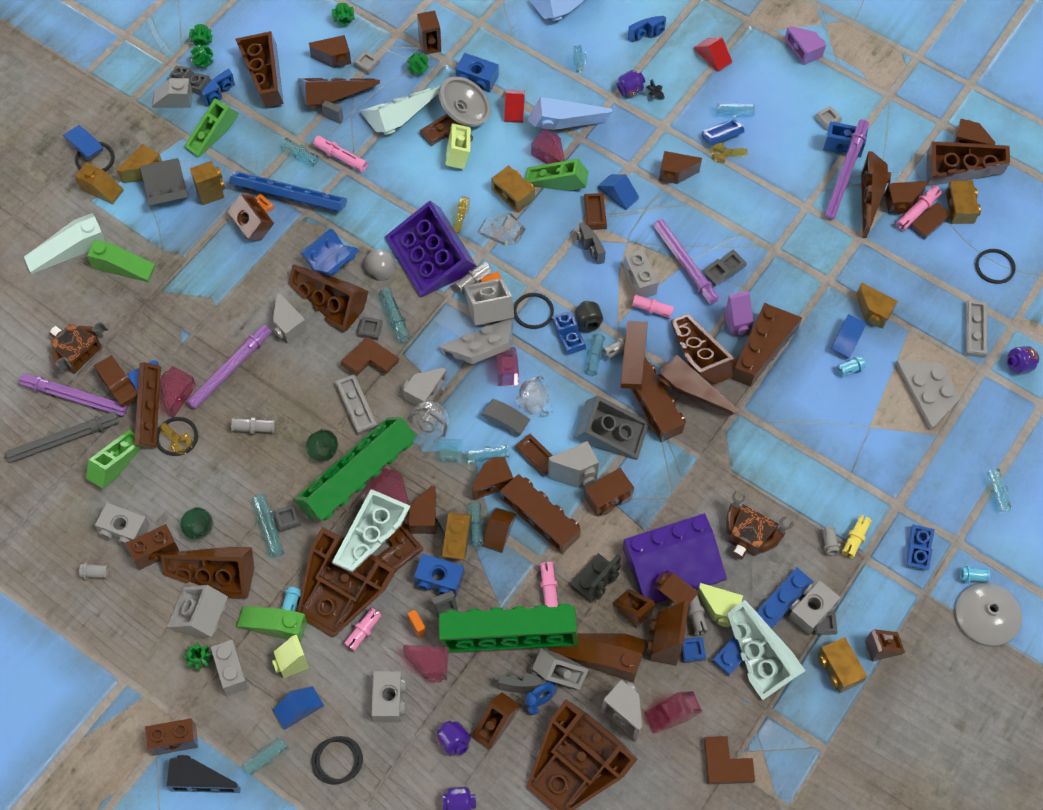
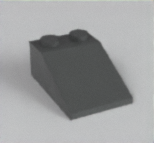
M596 395L585 402L573 438L583 443L588 441L591 447L637 460L649 422Z

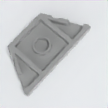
M512 318L491 326H485L481 330L467 333L461 338L440 346L441 353L446 355L449 352L456 359L474 364L507 351L511 347Z
M899 359L896 361V366L930 430H933L961 398L943 364Z

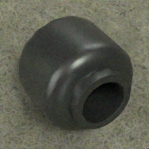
M583 301L575 309V317L581 329L595 331L602 324L603 314L598 303Z

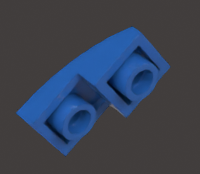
M655 16L633 23L628 29V39L634 42L637 39L643 38L645 34L650 38L660 35L665 30L666 17Z
M230 69L217 75L202 91L206 107L210 106L215 98L218 100L223 99L221 92L235 86Z
M80 125L63 135L75 150L78 149L87 161L103 151V146Z
M571 311L552 316L556 332L567 355L586 349V343L578 330V324Z
M848 314L830 349L846 358H850L866 323Z
M912 525L906 566L929 570L935 529Z

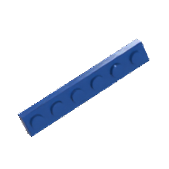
M239 171L230 176V184L236 185L237 188L254 189L257 193H270L276 198L286 197L297 203L306 202L312 207H326L332 212L341 211L347 203V198Z
M797 567L758 609V615L772 629L814 581ZM735 636L712 660L728 677L743 661L740 654L742 651Z

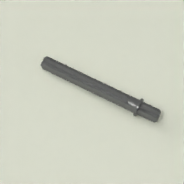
M116 412L100 417L97 415L95 419L6 451L7 460L14 462L98 430L102 432L104 428L119 423V417Z

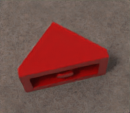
M723 37L707 38L694 46V50L717 72L732 64V59Z
M506 90L504 122L523 123L525 90Z

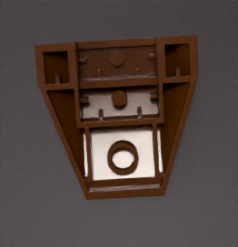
M322 527L311 545L297 612L305 614L307 622L335 637L386 590L397 570L373 554L353 572L332 564L345 538Z
M565 699L551 717L526 787L552 810H575L624 778L638 759L624 743L593 717Z

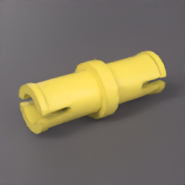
M864 515L859 516L854 529L849 532V539L841 552L846 557L850 554V559H854L860 544L864 543L866 539L865 534L872 523V520L868 517L864 520Z

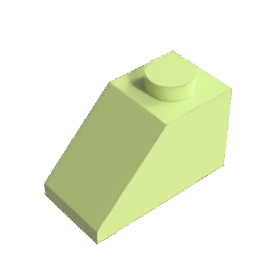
M452 123L445 165L453 168H465L470 154V127Z
M700 583L698 589L699 599L711 619L720 626L730 627L731 624L727 613L742 602L743 595Z
M297 635L289 638L274 651L276 659L272 660L276 673L281 672L283 678L309 669Z

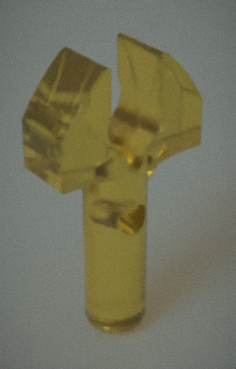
M717 143L711 148V153H721L712 154L711 159L718 163H725V159L728 156H746L748 154L747 148L727 149L724 147V143Z
M462 196L459 201V211L453 227L456 233H460L465 214H468L470 198Z
M165 422L160 425L159 428L173 440L171 449L176 454H186L179 442L187 443L191 449L193 448L191 436L187 432L184 435H178Z

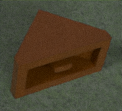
M496 507L489 517L482 547L503 553L517 514Z
M630 589L613 602L618 610L636 628L653 614L655 606L653 600Z
M874 629L865 640L872 662L905 653L898 632Z

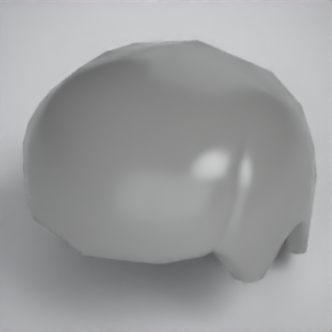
M374 250L367 255L364 261V267L369 276H374L378 281L389 279L394 275L397 268L393 256L386 250Z

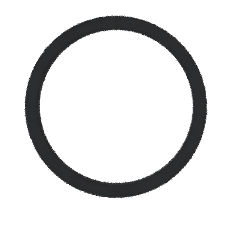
M99 142L103 147H106L111 152V160L109 164L105 168H103V170L106 172L113 165L115 155L112 148L108 144ZM78 150V152L76 153L75 162L78 169L80 170L82 168L79 164V156L81 153Z
M999 249L984 250L978 255L975 262V268L979 276L993 284L1008 282L1016 270L1013 258L1005 251ZM987 253H999L1010 261L1012 273L1003 280L990 279L981 272L979 259Z
M527 293L521 296L514 305L516 321L528 329L545 327L551 322L554 315L552 302L548 297L540 293ZM528 297L542 298L551 308L550 317L539 325L526 324L517 315L518 304Z
M184 417L170 418L164 421L157 429V446L163 453L169 456H181L190 452L198 441V430L195 424ZM174 421L186 422L195 431L193 443L187 449L180 452L167 451L159 442L161 430L167 424Z
M332 737L325 741L318 750L316 757L317 768L320 774L331 782H347L353 779L362 767L363 754L361 748L349 737ZM337 740L352 743L359 752L357 769L350 776L342 779L329 777L320 766V756L323 749L331 742Z
M344 740L334 741V742H340V743L346 744V745L352 750V752H353V754H354V758H355L354 766H353L352 771L346 776V777H348V776H350V775L357 769V766H358V755H357V752H356L354 746H353L350 742H348V741H344ZM323 741L317 746L312 755V769L317 778L322 782L331 785L341 784L323 778L316 770L315 759L319 748L325 742Z

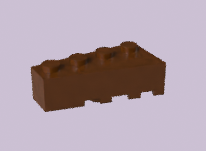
M272 32L236 38L237 45L265 108L284 104L278 50Z
M932 141L927 150V186L1004 174L1010 164V146Z
M764 303L737 362L732 379L751 387L764 372L768 364L774 360L782 347L787 344L791 336L797 332L802 317Z

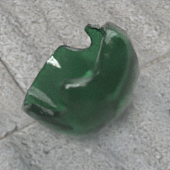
M320 429L312 433L305 445L307 454L314 461L327 462L331 460L338 450L337 437L332 431Z
M194 507L186 511L180 523L183 534L193 540L206 538L212 532L214 525L211 514L200 507Z

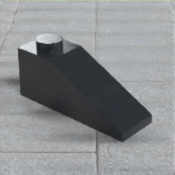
M178 755L177 758H170L166 786L171 792H241L238 783L195 759H191V756Z

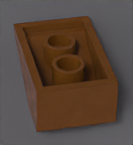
M683 601L659 611L656 619H652L650 632H653L654 636L653 640L648 641L647 653L651 654V662L677 665L684 643L688 601Z

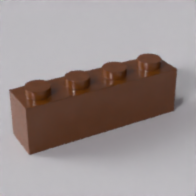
M645 357L642 389L630 390L660 442H663L683 433L686 421L683 414L677 411L673 397L668 396L666 387L659 381L660 379L656 375L654 365L649 363Z
M517 474L500 490V499L561 554L580 538L581 529L577 521L572 518L569 519L560 506L553 505L544 492L537 491L528 478H523Z

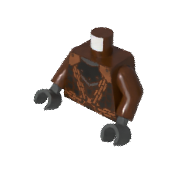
M98 322L94 326H75L69 324L64 330L58 326L53 327L49 335L54 338L50 343L53 348L51 356L54 366L62 374L67 367L75 374L102 348L98 337L103 338L102 333L109 329L102 322Z
M735 491L732 495L734 502L730 504L725 518L726 532L730 535L729 542L735 545L731 552L732 555L742 560L747 552L756 556L759 552L765 553L777 547L786 534L785 530L791 529L794 522L792 521L786 527L783 521L787 516L782 517L778 524L744 504L740 507L739 505L744 502L746 496L744 493L742 500H736L735 494L737 491Z

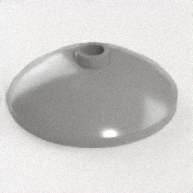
M450 77L443 82L439 89V99L445 112L454 121L469 127H477L486 122L490 116V103L486 94L477 84L463 77Z
M992 583L974 584L965 589L957 600L955 607L957 623L962 632L977 644L988 647L1002 646L1013 640L1020 631L1022 625L1020 605L1008 590ZM990 607H994L996 612H992Z

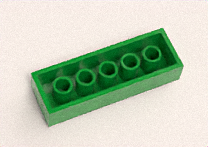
M402 417L386 418L293 500L309 519L320 521L329 519L334 514L333 510L336 507L345 505L350 500L349 496L352 493L359 492L366 486L365 482L368 479L378 476L385 464L389 465L394 462L401 450L405 451L413 445L412 441L417 436Z
M563 603L557 605V607L537 605L535 608L515 606L512 609L506 610L494 607L489 611H481L480 609H469L467 612L447 610L445 613H439V640L445 653L579 646L575 606Z

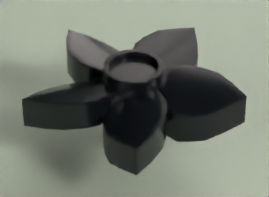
M653 79L650 80V85L646 87L651 91L649 95L654 99H664L665 96L661 91L662 86H656Z

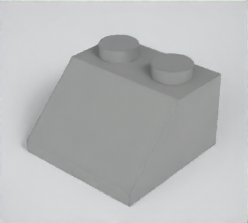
M502 278L464 286L470 316L475 326L514 318L513 298Z
M588 441L549 457V479L576 488L583 485L587 487L597 480L599 461Z
M208 585L183 587L167 628L198 638L212 637L217 630L220 615L225 610L228 596Z
M620 680L604 698L601 713L636 742L642 729L639 694L631 683H625L623 680Z

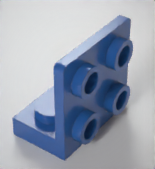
M329 229L300 253L313 271L334 275L343 264L351 262L359 250L355 247L343 245L334 229Z

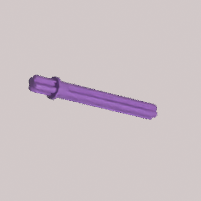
M860 119L855 133L851 134L850 147L825 213V217L834 220L858 153L863 141L867 139L865 137L869 126L867 120Z
M663 219L656 221L655 229L698 287V292L703 294L709 304L716 303L719 296L712 288V283L707 281Z
M263 325L254 335H249V339L187 401L188 405L193 409L197 408L257 347L260 348L262 346L261 343L271 334V330L266 325Z
M24 373L20 377V385L32 388L35 392L42 391L106 412H116L119 416H124L127 413V405L121 407L116 401L45 380L42 376L35 377Z

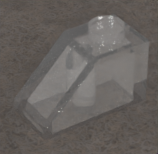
M512 213L486 217L478 233L502 245L517 244L522 239V234L526 228Z

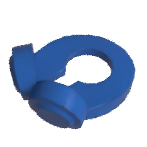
M553 682L544 683L532 692L527 693L525 703L532 715L539 713L538 706L547 703L556 694L557 687ZM550 691L545 697L539 698L544 692Z

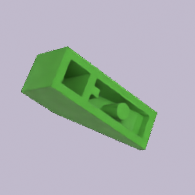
M215 98L184 147L200 157L230 129L239 113Z
M578 158L528 167L525 180L531 182L535 187L569 191L586 188L588 170Z
M95 239L87 254L93 269L149 282L155 268V264L114 244Z
M129 429L88 460L86 479L101 488H105L114 481L142 448L141 446L134 445L135 432Z
M243 606L237 628L285 640L297 635L301 643L307 626L305 614L286 609Z

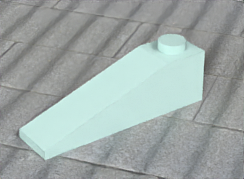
M441 86L430 87L412 93L410 98L405 96L393 99L394 103H381L361 110V113L376 132H384L385 135L395 132V128L402 126L439 93Z
M91 213L70 222L24 256L30 273L33 274L89 252L94 239L105 242V239L94 214Z
M371 489L332 564L353 572L402 525L410 506Z
M746 600L727 613L735 639L738 640L742 651L740 653L742 660H745L749 681L762 700L805 672V669L793 652Z

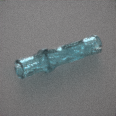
M383 288L379 291V295L389 315L390 326L395 330L399 343L408 342L407 339H411L406 327V320L400 313L391 288Z
M258 494L252 498L258 513L256 517L261 522L271 557H279L285 552L273 520L274 513L269 508L266 495Z

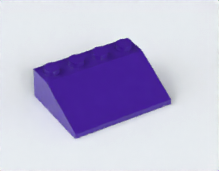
M428 201L385 236L421 297L463 278L468 274L469 270L472 271L477 267L441 207L432 201Z
M705 513L624 539L622 550L639 592L642 596L653 600L655 604L667 600L654 588L657 577L663 572L666 573L667 570L677 575L696 590L699 589L700 583L710 586L727 580L715 536Z

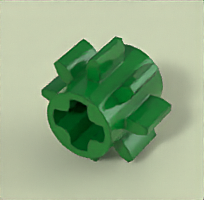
M347 3L337 4L335 9H332L333 22H338L341 26L349 25L351 20L355 19L353 6L349 7Z
M204 24L195 25L194 29H190L189 32L190 42H193L195 46L199 44L207 46L208 42L212 43V30Z
M199 44L190 51L193 54L190 57L191 62L196 67L202 66L205 69L214 62L211 59L213 51L206 45L201 46Z
M415 52L407 59L408 65L406 69L412 75L417 73L420 76L429 68L427 64L429 58L424 53L420 55Z
M196 642L195 646H187L188 654L183 655L184 660L189 661L187 667L191 669L194 666L198 672L203 667L209 668L208 659H213L211 653H207L209 651L208 645L201 647L199 642ZM196 655L202 656L200 659L194 658Z

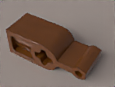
M112 355L94 365L99 377L121 407L137 399V390Z

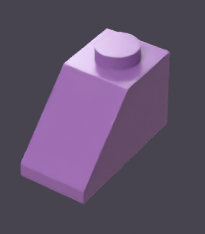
M793 26L787 27L785 41L804 65L823 57L826 44L816 32Z
M749 291L729 295L724 318L731 336L745 335L752 329L754 321Z

